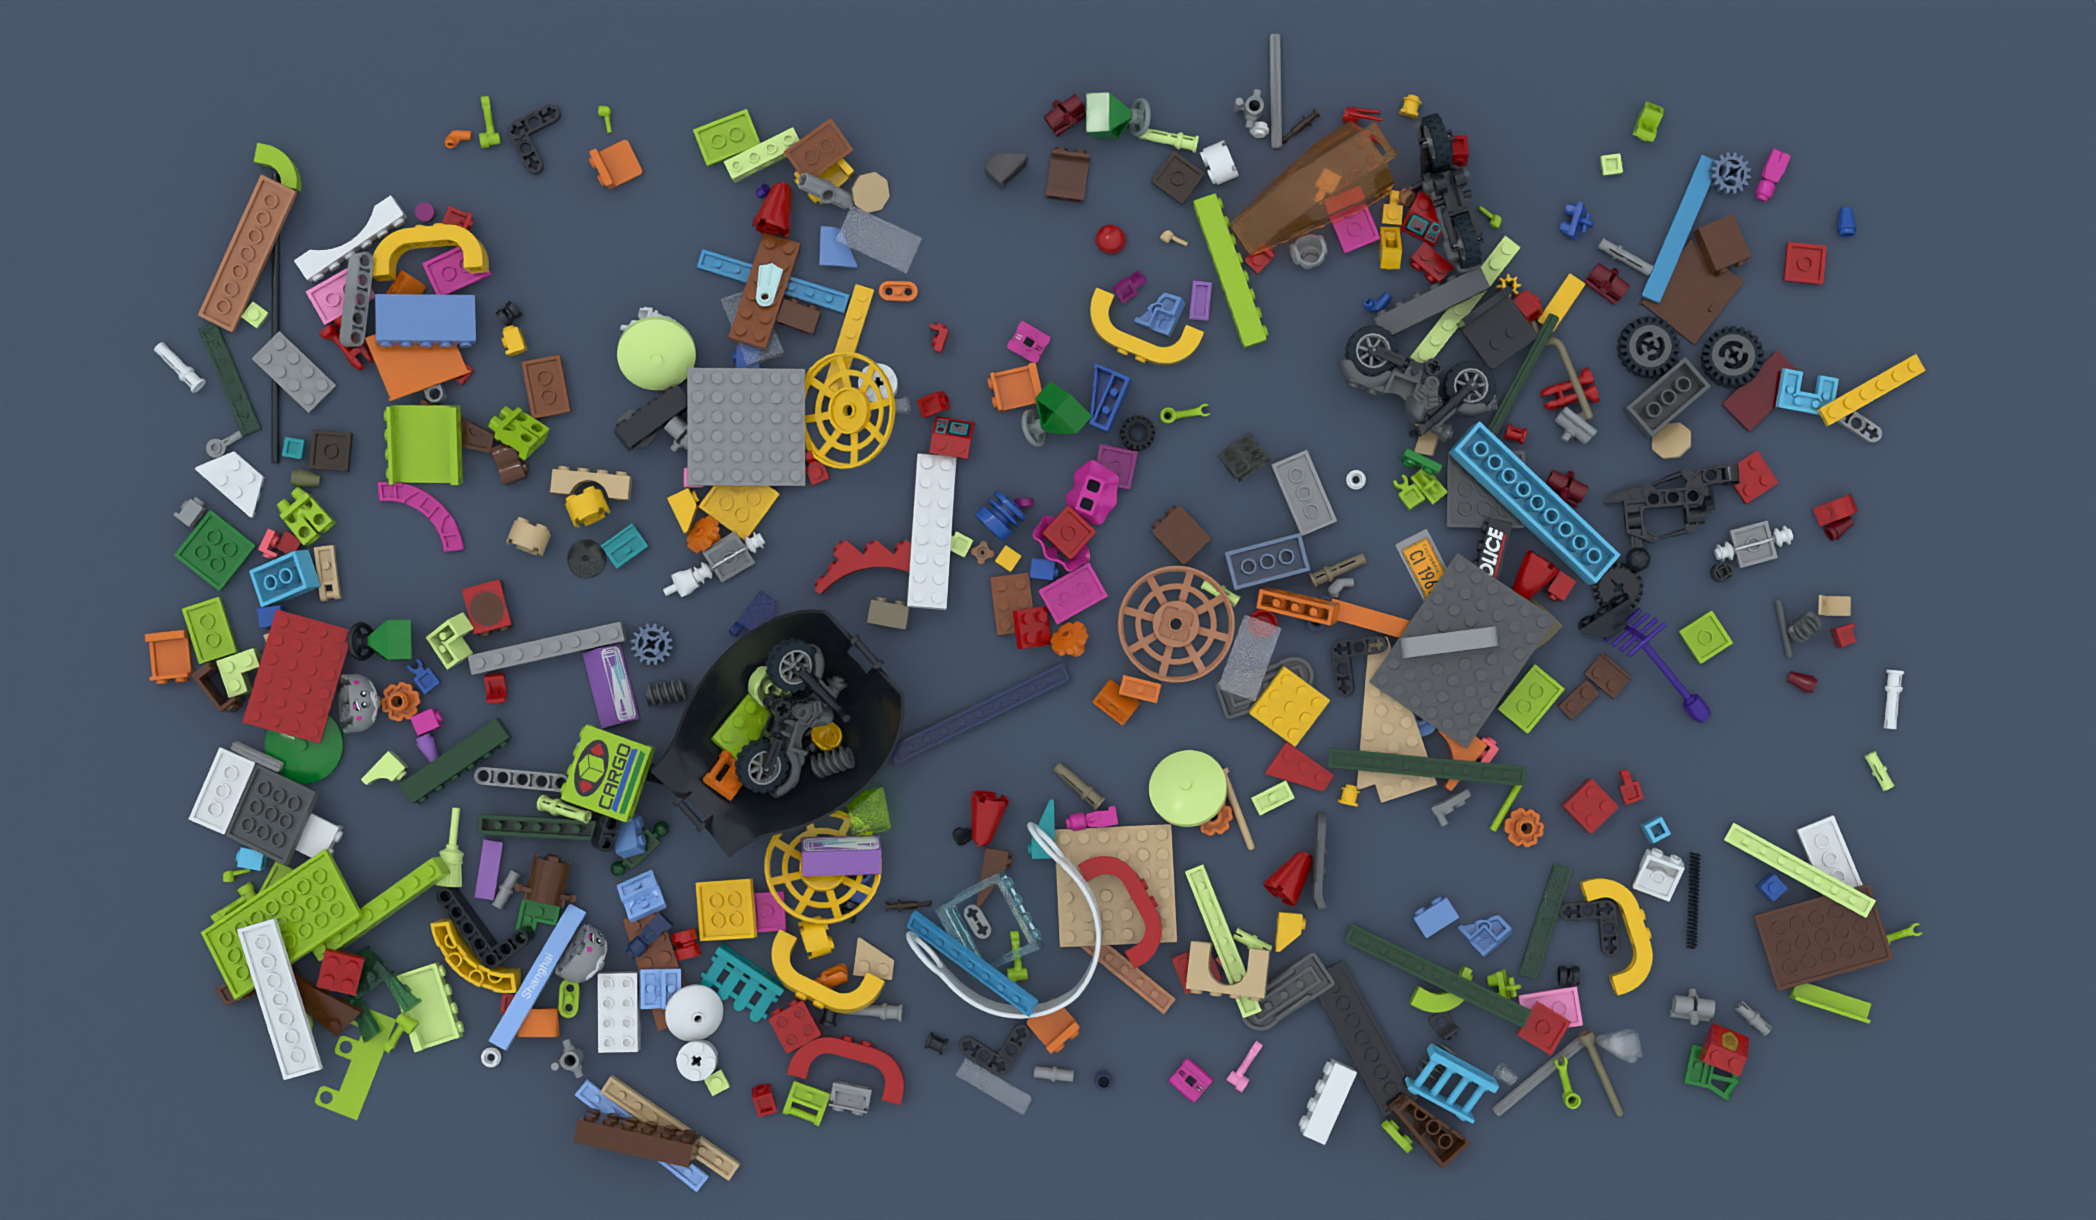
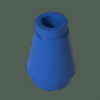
M1844 207L1840 209L1837 232L1840 237H1852L1857 230L1852 208Z

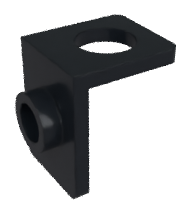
M1446 1011L1438 1012L1428 1019L1443 1040H1450L1457 1035V1031L1460 1029ZM1439 1016H1443L1447 1020L1446 1026L1442 1028L1436 1025V1019Z

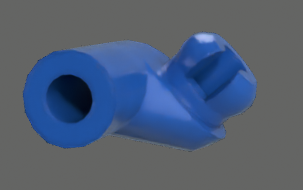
M1384 292L1379 300L1368 298L1364 301V308L1369 312H1379L1384 309L1392 297Z

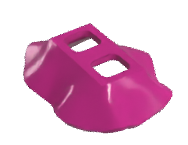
M1090 460L1076 470L1073 477L1074 487L1067 493L1065 502L1066 506L1069 505L1087 523L1101 525L1116 505L1119 477L1098 462ZM1090 479L1100 482V488L1097 493L1087 489ZM1083 497L1093 500L1094 504L1090 511L1080 507Z
M1044 516L1035 528L1033 538L1042 546L1046 559L1058 562L1069 572L1077 569L1084 563H1088L1090 553L1087 543L1071 560L1064 562L1057 555L1058 549L1054 546L1049 548L1043 542L1045 537L1041 533L1056 518Z

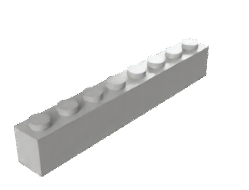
M616 622L469 655L468 661L471 675H479L618 644L628 640L624 622Z

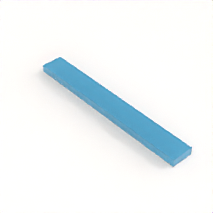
M1704 155L1700 156L1641 297L1657 304L1660 303L1712 179L1708 177L1712 175V172L1708 170L1714 167L1711 163L1714 161L1713 159Z
M702 249L697 264L698 269L743 283H747L753 264ZM795 277L790 278L785 292V296L845 314L850 299L849 294Z
M915 910L911 914L907 928L1025 1015L1030 1017L1033 1014L1038 1003L1035 997Z

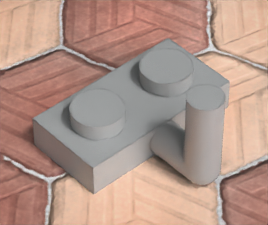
M1468 789L1433 805L1431 809L1441 827L1449 824L1445 815L1454 811L1453 807L1457 808L1464 805L1465 799L1471 796Z

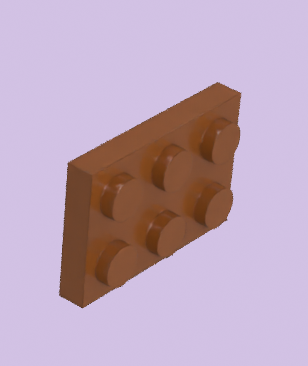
M830 118L785 150L784 153L800 176L802 173L808 172L817 177L854 149L832 118Z
M561 355L521 362L531 416L534 419L571 413Z
M1029 573L990 577L997 635L1015 633L1012 611L1033 608Z

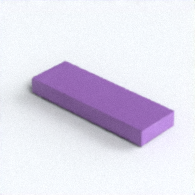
M484 839L475 898L495 900L504 842Z

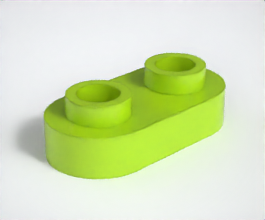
M564 980L560 985L558 1010L563 1017L571 1018L579 1011L580 984ZM569 984L574 986L573 991L568 990ZM567 1004L572 1005V1011L566 1009Z
M1385 1120L1381 1124L1407 1154L1413 1149L1411 1139L1406 1134L1402 1137L1398 1132L1400 1128L1393 1120L1390 1122Z

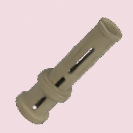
M1361 552L1331 567L1324 566L1315 573H1308V579L1312 587L1316 589L1318 585L1327 581L1330 583L1334 580V577L1363 564L1365 565L1367 562Z
M1062 762L1053 769V772L1080 794V799L1086 800L1093 807L1094 811L1106 799L1093 790L1094 787L1092 785L1088 786Z

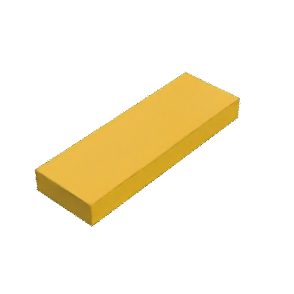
M1569 273L1543 311V315L1536 322L1543 326L1550 313L1559 317V321L1554 328L1555 330L1586 284Z

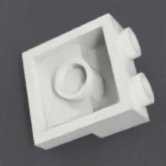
M1652 848V850L1646 849L1632 887L1633 889L1670 901L1685 869L1684 862L1676 855H1671L1670 857L1663 855V852L1657 848Z

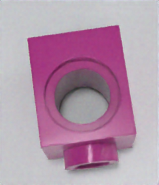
M431 708L410 717L417 736L443 727V717L439 710L436 711V708Z

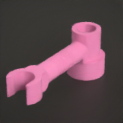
M1258 1041L1254 1043L1236 1072L1232 1070L1226 1079L1236 1086L1235 1089L1241 1093L1250 1080L1244 1076V1073L1263 1046Z

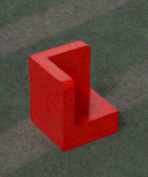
M1854 623L1830 629L1836 648H1842L1856 642L1852 630L1855 627Z

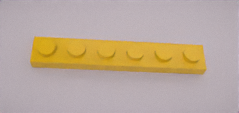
M855 285L834 353L843 351L856 352L873 298L874 289ZM844 358L847 369L850 370L853 358ZM837 360L831 362L826 380L835 373L840 372ZM842 378L836 380L829 388L834 392L844 388Z
M1917 354L1817 409L1827 427L1926 370Z

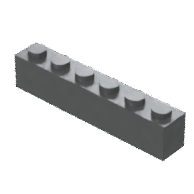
M1481 267L1467 271L1459 277L1455 274L1447 278V283L1440 285V283L1434 284L1429 287L1430 291L1424 294L1422 291L1411 296L1412 300L1406 303L1402 300L1394 304L1395 308L1387 311V309L1376 313L1377 317L1374 320L1377 326L1384 327L1383 329L1389 330L1391 335L1394 336L1490 289V285Z

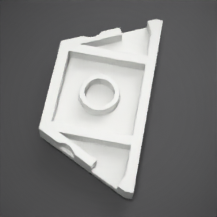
M233 451L195 468L197 472L249 517L253 518L255 516L256 504L259 501L260 489L263 486L265 477L239 454Z

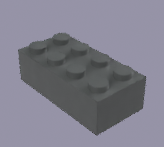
M1684 357L1622 410L1643 435L1649 439L1711 386L1690 361Z

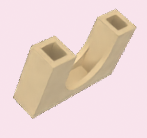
M1191 941L1186 989H1191L1190 993L1202 994V991H1209L1212 996H1221L1224 993L1229 994V998L1241 999V996H1248L1251 1001H1261V998L1264 999L1266 997L1271 950L1250 948L1245 977L1236 984H1224L1218 981L1211 972L1212 943Z

